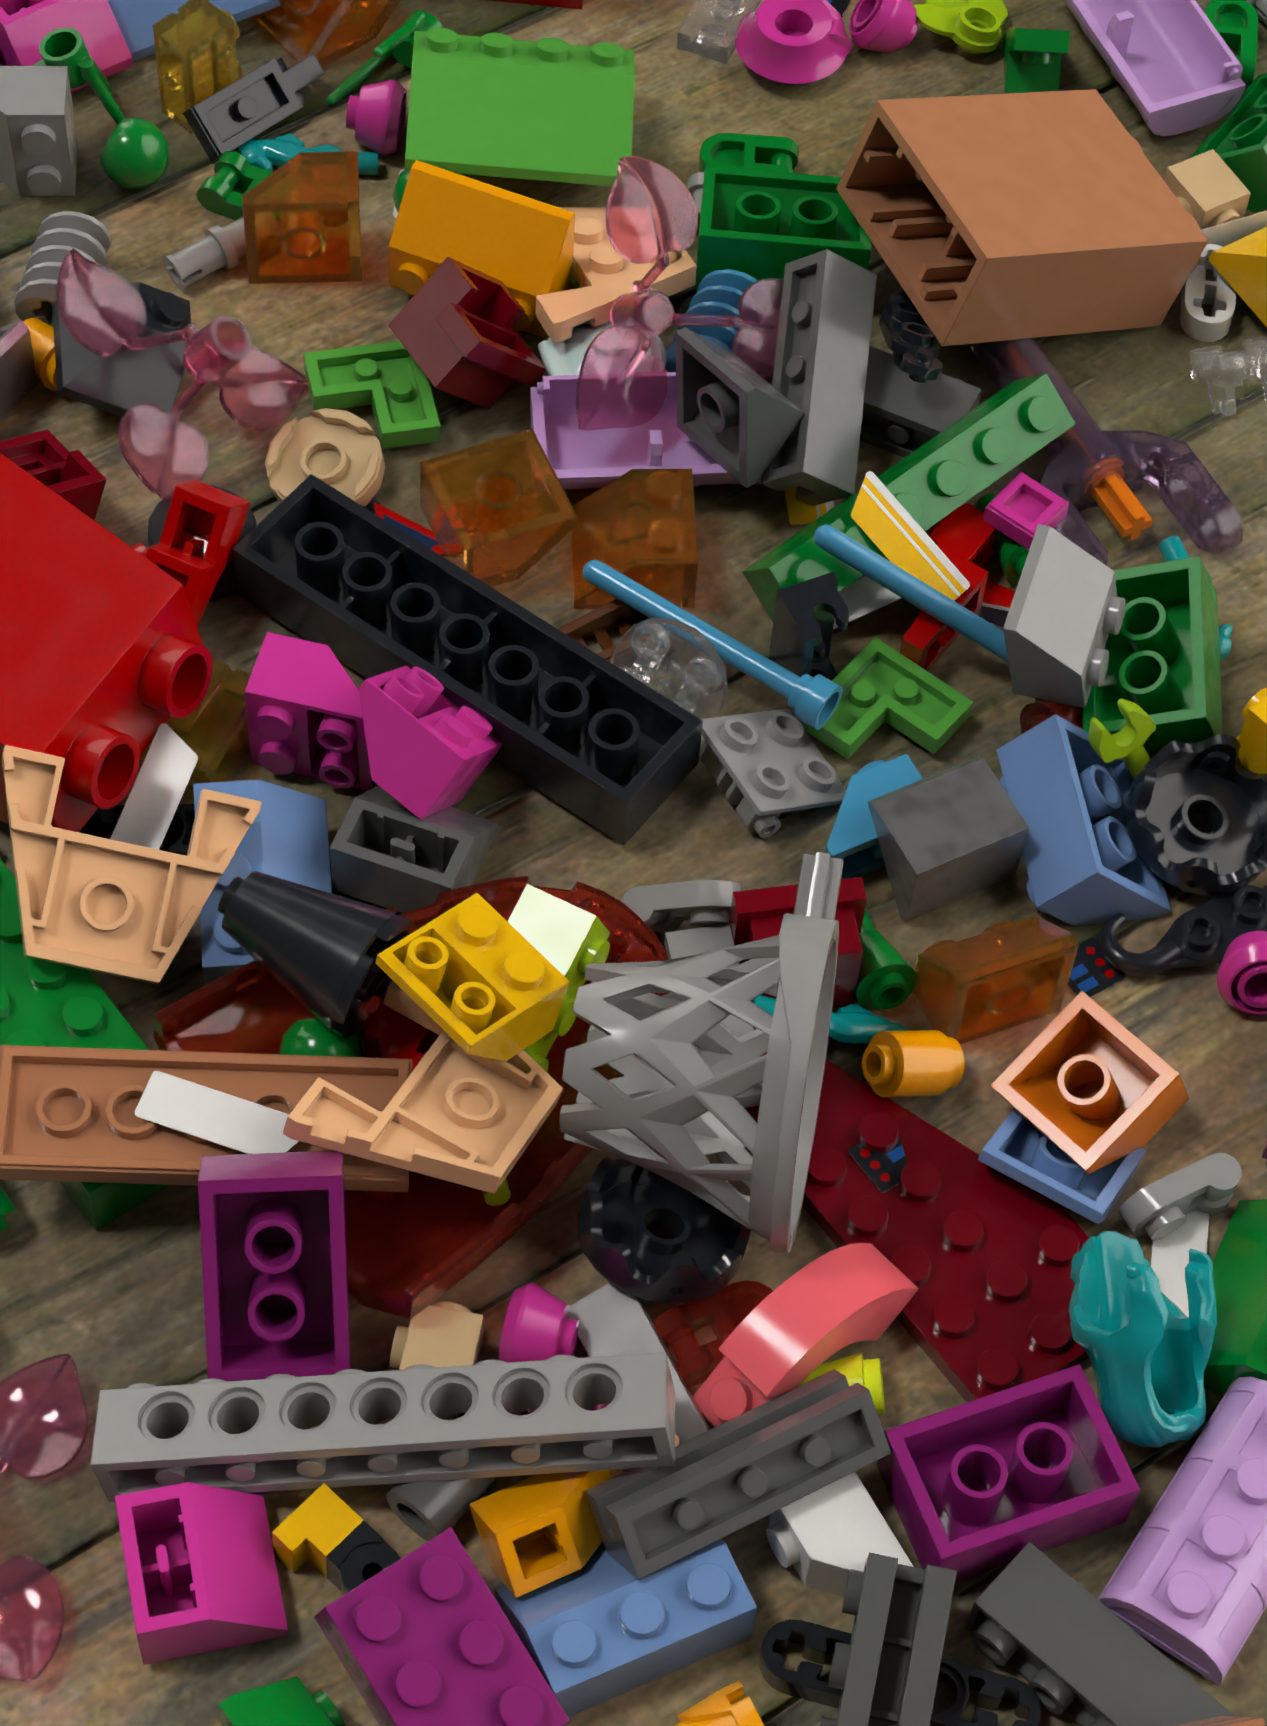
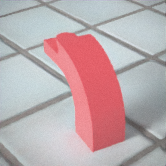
M871 1243L845 1245L820 1256L797 1271L770 1293L719 1347V1350L725 1355L693 1396L699 1410L714 1427H717L797 1388L812 1371L840 1349L859 1341H878L919 1288Z

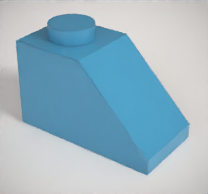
M908 754L887 762L883 760L871 762L861 768L857 774L851 776L825 853L830 854L831 858L843 859L841 879L860 877L885 866L867 801L923 779Z

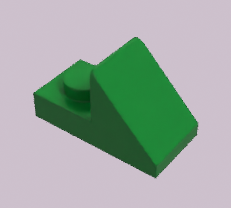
M1028 28L1004 30L1005 93L1059 91L1061 55L1068 54L1070 31Z

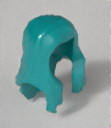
M1103 1231L1096 1237L1092 1235L1082 1244V1249L1072 1259L1070 1277L1075 1286L1069 1303V1313L1073 1340L1091 1359L1098 1389V1403L1114 1435L1130 1445L1159 1448L1167 1443L1189 1440L1192 1434L1205 1422L1207 1410L1204 1371L1210 1357L1217 1325L1213 1262L1204 1252L1192 1248L1189 1250V1263L1185 1267L1189 1317H1187L1175 1303L1160 1291L1159 1279L1150 1267L1148 1260L1144 1259L1143 1250L1137 1239L1128 1238L1116 1231Z

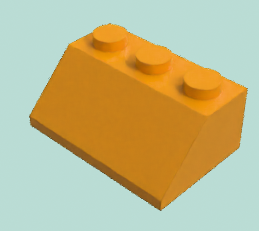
M415 160L409 173L388 246L389 285L401 289L408 294L415 295L446 258L450 257L503 282L525 310L511 329L525 331L546 338L547 333L536 317V296L572 289L575 213Z

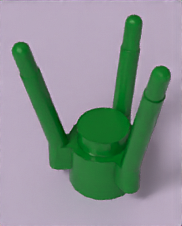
M422 10L412 12L397 31L374 49V56L327 97V104L330 106L337 104L392 55L402 65L412 68L414 31L427 32L433 28H444L440 21L432 14Z
M64 27L48 33L39 45V52L43 60L35 63L33 66H68L70 87L77 88L88 81L108 114L118 125L125 116L110 94L112 86L90 56L79 31L74 28Z

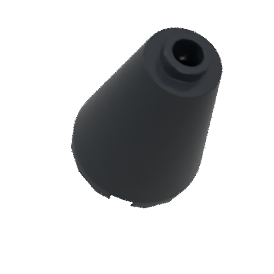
M258 871L252 872L245 880L239 876L234 878L224 891L218 905V911L224 914L222 929L323 1024L342 1038L351 1037L369 1018L370 1015L360 1010L362 1004L367 1003L374 995L382 999V996H384L393 981L375 963L377 954L410 935L405 930L413 925L412 920L399 913Z

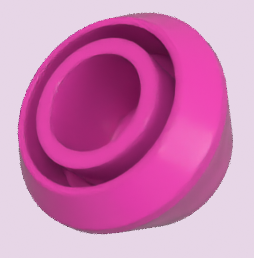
M859 0L849 22V32L855 46L861 49L891 53L897 48L903 49L908 46L918 29L916 8L910 0Z
M388 80L362 86L359 96L350 95L346 129L355 130V140L382 156H389L398 151L405 127L407 90L397 80Z
M1251 931L1234 939L1227 947L1218 970L1217 987L1221 997L1228 1005L1242 1012L1259 1015L1267 1014V931Z
M529 1283L517 1288L512 1294L504 1320L499 1347V1360L511 1363L541 1361L556 1355L573 1356L578 1337L579 1320L568 1318L569 1305L539 1285Z

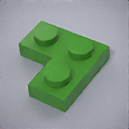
M400 341L303 353L304 372L313 411L324 408L342 409L372 405L382 449L440 441V422L428 377Z
M875 637L832 680L842 686L843 692L836 710L821 729L816 730L801 720L800 722L806 732L847 760L884 722H887L935 754L969 719L974 702Z

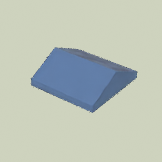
M1013 1109L984 1146L978 1161L1099 1224L1111 1215L1147 1150L1139 1148L1087 1174L1020 1113Z

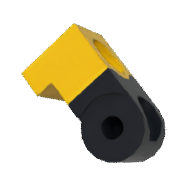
M325 1483L272 1531L274 1556L294 1574L308 1560L341 1591L342 1596L401 1559L397 1552Z

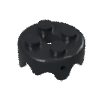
M1218 734L1196 743L1170 742L1142 768L1131 783L1125 800L1127 832L1138 856L1162 880L1185 892L1202 896H1218L1250 884L1267 868V773L1257 774L1242 765L1239 759L1241 745L1238 739L1231 735ZM1188 811L1204 814L1212 824L1213 833H1202L1194 828L1189 821Z
M610 1157L604 1158L597 1166L583 1195L577 1215V1235L583 1253L594 1269L608 1282L626 1293L663 1304L693 1303L709 1298L725 1288L739 1270L751 1234V1230L683 1187L624 1159L612 1160ZM663 1227L671 1231L676 1238L662 1239L650 1233L648 1229Z

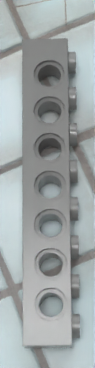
M628 1350L615 1356L577 1358L571 1355H556L541 1361L511 1363L501 1360H484L475 1365L434 1367L418 1364L409 1366L404 1370L377 1372L346 1369L333 1375L295 1377L289 1374H274L265 1379L229 1382L211 1378L200 1380L195 1384L169 1386L137 1383L125 1389L100 1390L90 1465L108 1502L115 1501V1496L185 1482L253 1493L316 1489L323 1483L331 1488L675 1466V1388L666 1352L648 1353L641 1350ZM609 1404L603 1409L589 1411L590 1408L596 1405ZM536 1409L530 1414L518 1415L524 1410ZM465 1413L460 1418L447 1420L453 1415ZM394 1418L385 1424L376 1425L382 1420ZM316 1423H322L313 1429H307ZM252 1427L251 1429H249L248 1431H246V1432H244V1433L237 1434L238 1432H240V1431L243 1430V1429ZM178 1432H181V1433L178 1434L177 1436H174V1437H172V1438H169L171 1435H173V1434H175V1433H178Z

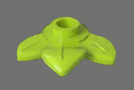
M924 0V4L914 5L916 8V21L921 26L935 34L952 38L959 48L971 54H981L995 50L1002 38L1000 26L1005 23L1008 17L1007 8L1002 0Z

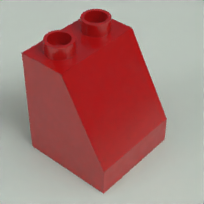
M0 453V821L9 824L2 767L3 749L5 745L65 758L51 825L56 828L79 832L98 808L110 809L126 797L136 779L140 756L152 743L160 724H167L172 717L184 718L193 713L201 704L212 678V657L210 651L203 646L182 583Z

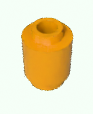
M938 1030L880 1031L873 1036L862 1058L863 1074L873 1091L881 1097L940 1096L948 1089L955 1088L960 1083L965 1066L964 1054L959 1042Z

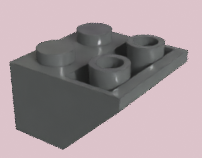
M378 785L354 798L330 846L332 890L430 922L466 899L498 831V822L453 807H448L420 820Z

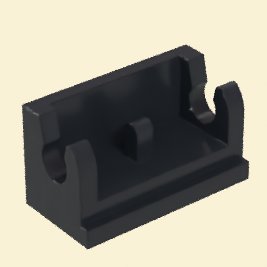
M834 571L777 590L769 659L799 677L804 674L814 677L821 674L832 681L838 675L829 660L834 619L836 620L835 624L841 630H846L849 610L838 592L839 580Z

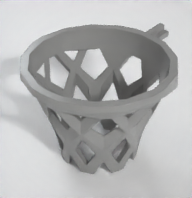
M816 852V855H803L794 914H784L780 932L777 936L704 954L663 961L587 964L585 980H590L591 984L578 987L573 1008L574 1015L590 1024L587 1043L566 1049L562 1076L564 1082L578 1091L576 1104L563 1105L560 1111V1131L565 1133V1140L607 1152L666 1178L692 1192L769 1241L771 1251L786 1254L790 1253L795 1240L813 1148L827 1054L838 957L839 922L835 920L844 861L843 859L831 858L830 854ZM744 959H750V960H748V961H746V962H744V963H742V964H740V965H738V966H736V967H733V968H731V969H729V970L726 969V968H728V967H730V966H732V965H734V964H736V963H738V962H740V961H742V960H744ZM653 993H668V994H665V995H663V996H658V995H655V994H653ZM763 993L775 996L774 1014L771 1015L751 1001ZM731 1014L756 1029L737 1038L721 1021ZM605 1064L622 1077L607 1080L593 1068ZM755 1086L762 1090L758 1122L751 1117L735 1098ZM744 1147H746L750 1152L753 1153V1157L747 1152V1150ZM714 1153L724 1164H711L705 1155ZM727 1180H742L750 1188V1196L740 1194Z

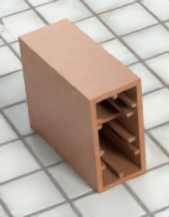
M1096 89L877 100L836 188L930 330L935 334L941 346L1160 326L1188 276L1197 267L1201 253L1208 243V239L1200 230L1195 218L1185 210L1144 155L1138 141L1130 136Z

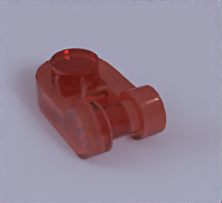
M744 1280L725 1286L709 1298L674 1307L653 1321L665 1346H670L677 1360L674 1363L687 1387H693L706 1381L725 1356L719 1350V1347L750 1312L773 1292L771 1288L756 1281ZM710 1325L717 1339L700 1346L694 1333Z

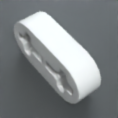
M1207 244L1197 267L1188 276L1181 291V328L1188 336L1202 342H1215L1226 336L1235 310L1236 291L1208 260L1212 252L1223 247L1220 245ZM1206 269L1213 270L1214 277L1216 278L1215 281L1206 280ZM1202 304L1212 305L1211 317L1204 315L1203 308H1201Z

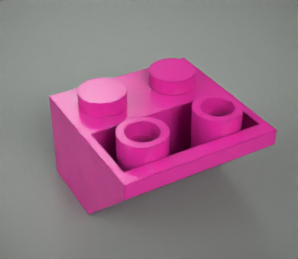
M0 0V62L4 66H33L35 63L43 60L39 52V45L42 39L51 31L64 27L74 28L79 31L90 56L106 77L133 66L131 53L107 0ZM87 81L80 87L71 88V92H74L90 84Z
M267 632L244 691L251 764L262 766L276 774L286 775L293 773L323 780L325 783L337 788L354 787L367 791L372 789L374 781L371 779L359 690L328 645Z
M406 665L367 678L358 689L371 779L420 820L461 802L503 745L501 741L490 733L493 728L485 717L469 707H457L441 694L444 687L439 680L419 667L411 669Z
M190 1482L115 1496L135 1629L143 1665L289 1636L264 1496Z

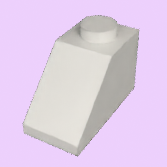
M856 1472L771 1513L770 1527L766 1529L770 1547L783 1567L794 1566L804 1585L844 1596L849 1570L864 1571L865 1561L869 1552L898 1558L897 1564L914 1567Z

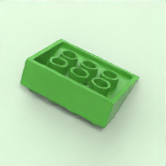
M433 28L427 32L414 31L404 169L411 170L415 160L457 174L630 188L635 84L634 50L623 49L617 44L608 42L597 43L593 46L570 45L558 38H542L537 42L513 40L512 37L502 33H487L482 37L458 35L455 31L446 28Z

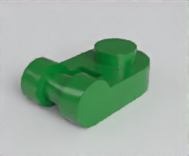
M1212 0L1207 5L1205 14L1230 50L1238 51L1234 55L1243 67L1241 79L1244 83L1251 84L1257 61V11L1252 4L1245 0Z
M718 133L710 136L702 143L699 154V172H704L705 166L796 173L793 169L798 164L799 147L795 141L786 137Z
M225 151L215 164V176L207 177L197 190V199L204 208L233 220H238L263 205L273 216L278 227L277 231H285L294 227L300 221L303 214L301 188L295 181L251 165L242 154L236 151ZM233 188L245 191V193L233 191Z

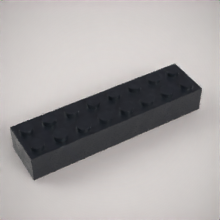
M312 474L232 549L236 594L308 641L328 645L339 661L365 678H370L406 665L411 669L419 667L429 672L443 685L444 690L441 694L457 707H469L480 713L490 722L493 728L490 733L503 743L492 758L493 761L623 845L629 841L699 764L703 720Z

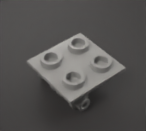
M789 708L701 719L703 724L699 760L706 765L716 780L718 788L726 792L725 797L729 804L738 805L736 811L745 822L744 825L749 832L758 833L761 838H766L779 830L781 822L778 817L783 812L842 804L847 789L836 775L834 768L825 760L808 736L802 723L795 718Z

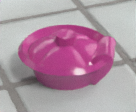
M765 0L756 11L749 14L740 23L735 35L737 53L747 67L762 77L786 84L809 83L831 75L842 65L847 54L853 48L852 40L847 38L845 25L840 13L827 0Z

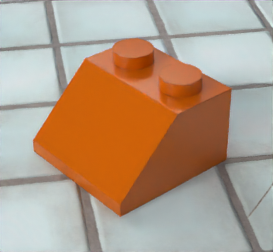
M1083 991L1062 1010L990 1085L1000 1097L1087 1174L1143 1147L1189 1100L1179 1073Z

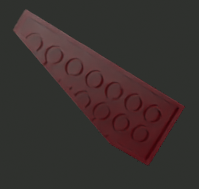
M826 1059L813 1148L802 1206L837 1248L854 1243H871L919 1288L896 1319L966 1402H970L1079 1365L1088 1359L1089 1356L1073 1340L1069 1313V1303L1075 1286L1070 1277L1072 1259L1082 1249V1244L1089 1239L1085 1232L1062 1206L978 1161L979 1154L888 1097L877 1095L872 1087ZM760 1105L746 1107L745 1110L758 1122ZM899 1136L908 1164L902 1170L900 1183L882 1193L850 1155L848 1149L861 1142L870 1151L878 1153L887 1152L896 1145Z

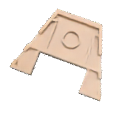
M559 207L575 213L573 276L581 288L537 295L536 317L553 343L561 342L572 337V327L589 320L590 325L597 327L611 321L612 310L631 302H634V306L640 309L696 285L697 265L657 208Z
M5 745L2 753V767L24 957L157 985L202 911V907L219 878L233 858L243 837L260 812L262 801L202 789L199 795L187 856L74 832L51 825L65 758Z
M393 981L388 987L383 1004L438 1034L439 1037L383 1111L374 1109L318 1077L288 1115L282 1134L297 1141L495 1194L557 1105L563 1088L524 1050L506 1062L467 1054Z

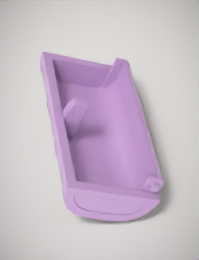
M1064 0L1079 22L1081 29L1091 43L1094 44L1111 69V73L1121 87L1124 88L1153 134L1170 136L1204 127L1218 121L1230 112L1240 100L1246 86L1241 79L1243 67L1196 0Z
M676 372L543 376L542 382H537V387H530L531 440L536 492L574 489H625L663 486L698 487L700 485L741 484L677 427ZM762 476L757 481V485L761 484Z
M1239 1377L1232 1382L1098 1597L1102 1604L1135 1632L1199 1672L1206 1680L1212 1681L1219 1686L1267 1607V1381L1254 1377Z

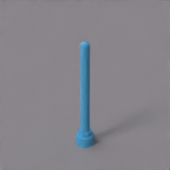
M822 525L816 529L814 542L819 548L1008 662L1003 630L833 526Z
M591 560L584 565L583 577L588 583L788 698L787 705L795 710V718L816 730L821 729L836 710L843 688L821 674L815 677L804 674L799 677L603 562Z

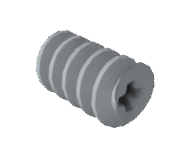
M72 211L54 213L42 221L31 250V256L26 265V271L20 282V289L14 300L15 313L20 320L38 318L53 327L52 304L57 298L95 290L101 277L100 270L106 261V253L112 242L111 234L103 223L92 216Z

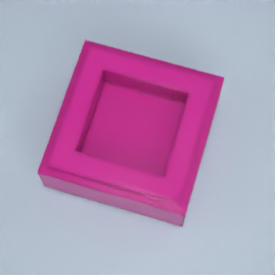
M1020 472L985 507L983 521L1029 550L1037 525L1051 526L1054 529L1067 516L1069 502Z

